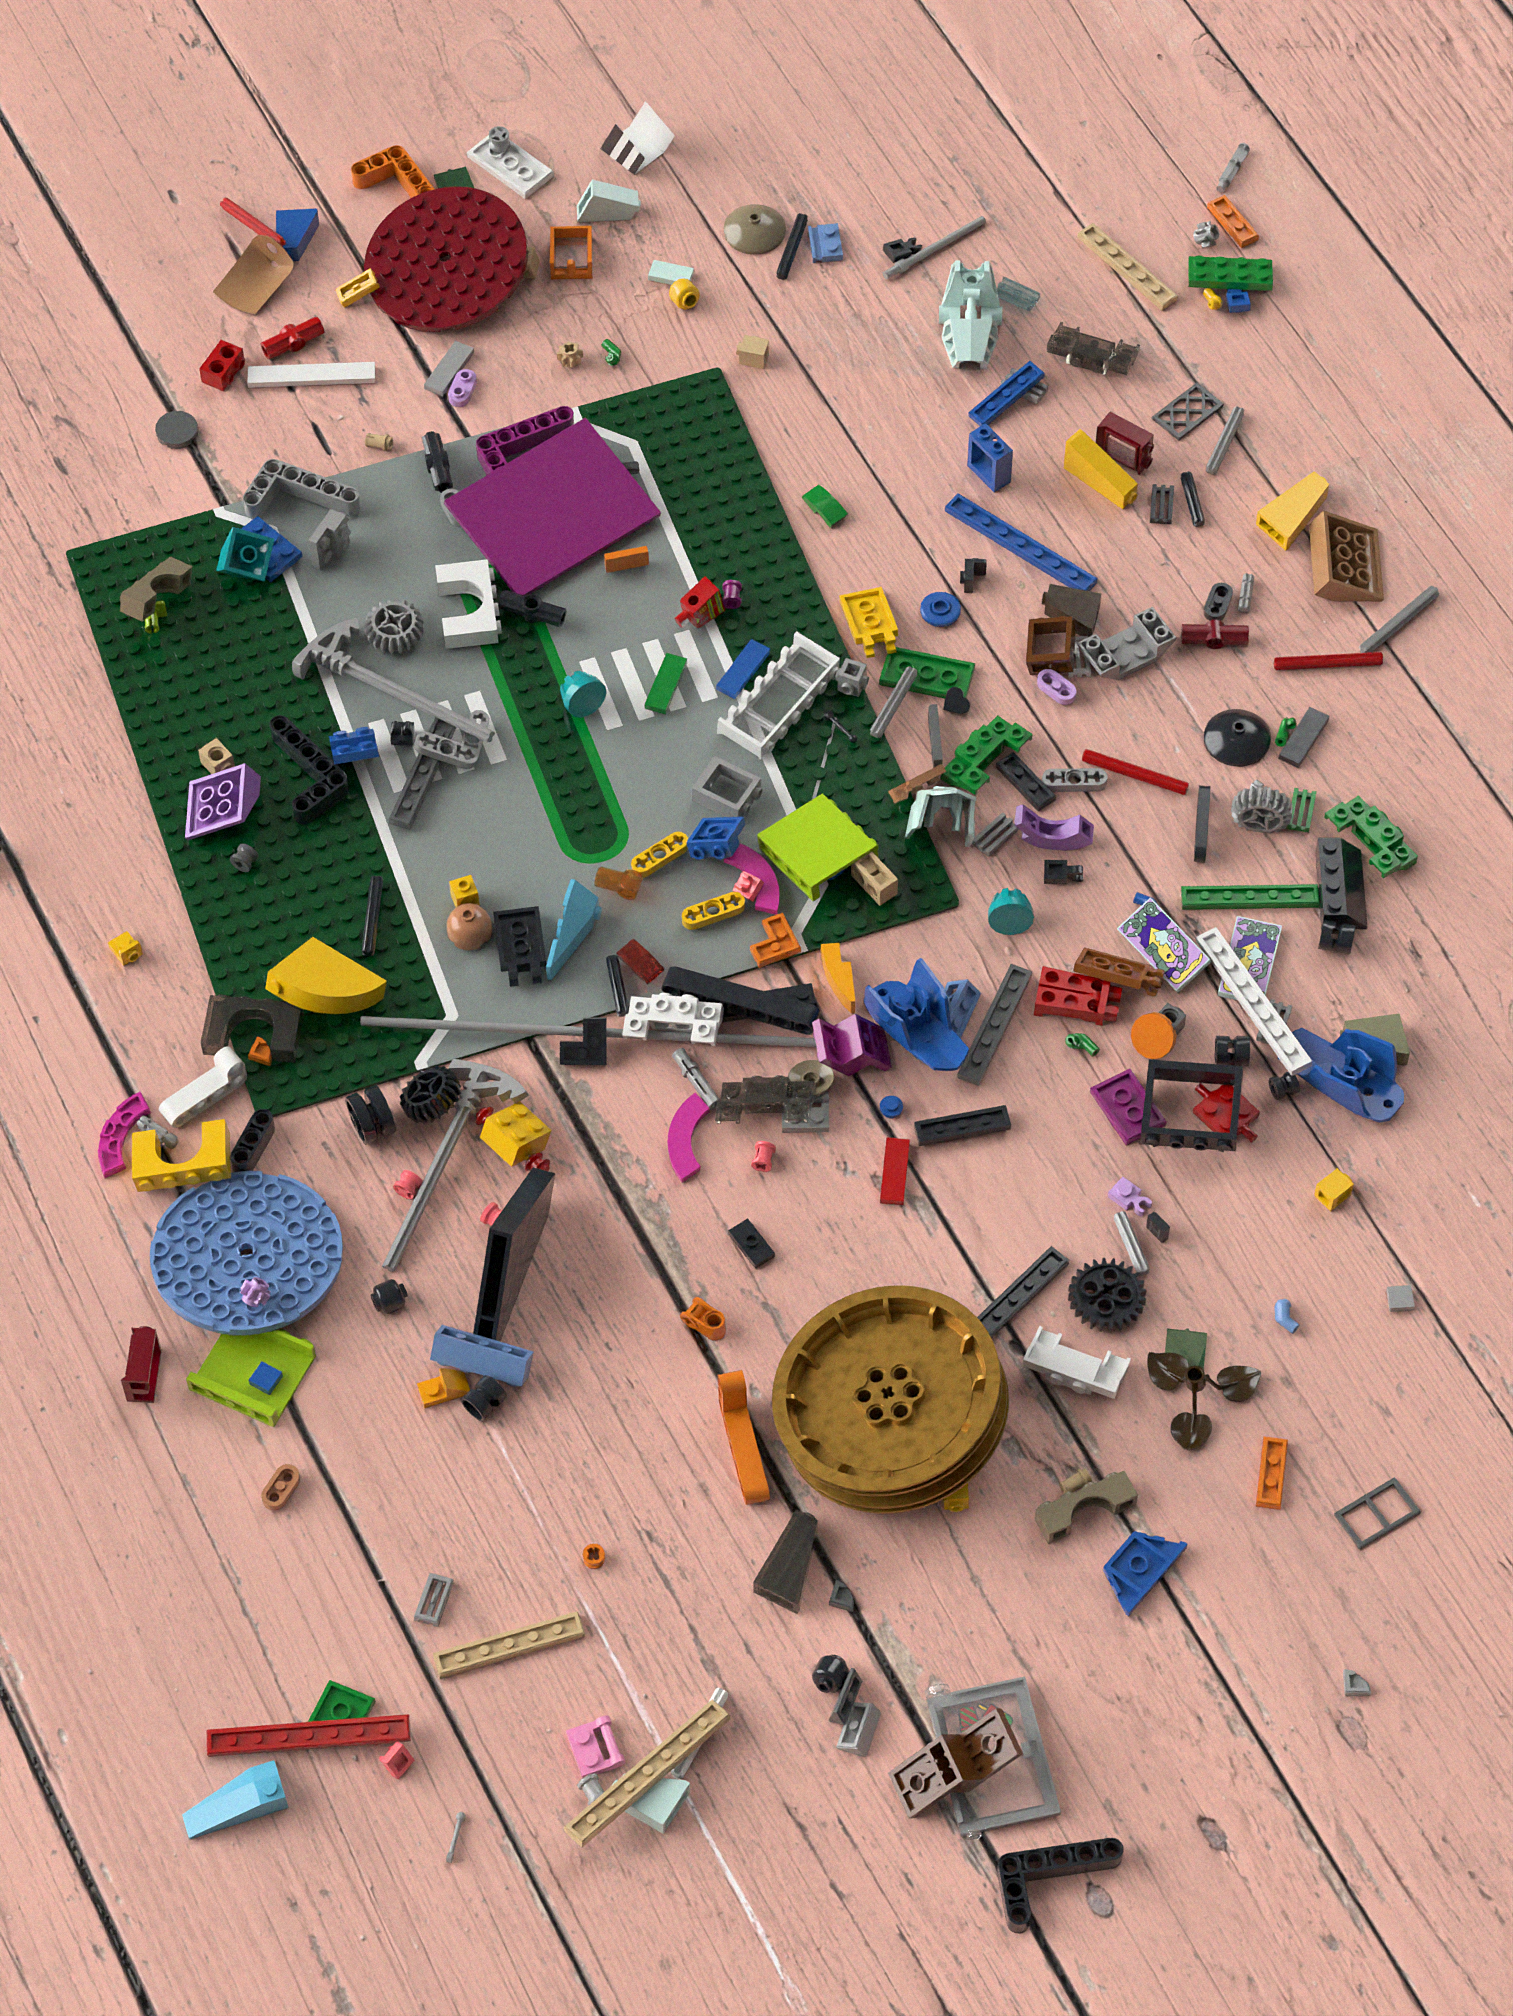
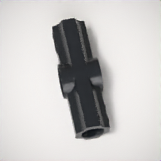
M434 431L427 432L422 437L426 454V466L428 473H431L435 491L442 493L447 489L453 488L448 455L443 449L440 434Z
M508 590L502 591L498 603L499 609L521 615L529 623L541 621L560 627L563 625L567 613L566 608L543 602L535 594L524 596Z

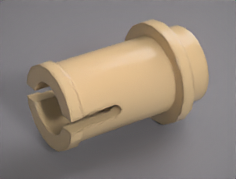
M371 433L366 434L365 446L383 448L384 451L391 450L394 440L389 434H385V436Z
M1085 1468L1083 1470L1078 1469L1076 1474L1059 1482V1486L1064 1494L1070 1491L1074 1492L1087 1483L1092 1482V1478Z

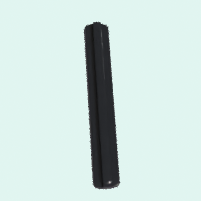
M797 214L776 272L778 279L785 280L788 277L808 221L806 214Z
M372 876L370 878L362 943V955L365 957H372L375 953L383 878L381 876Z

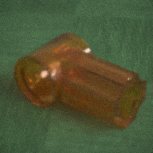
M600 866L596 872L594 884L596 887L615 891L624 899L634 900L640 889L643 876L635 870L629 869L620 872Z

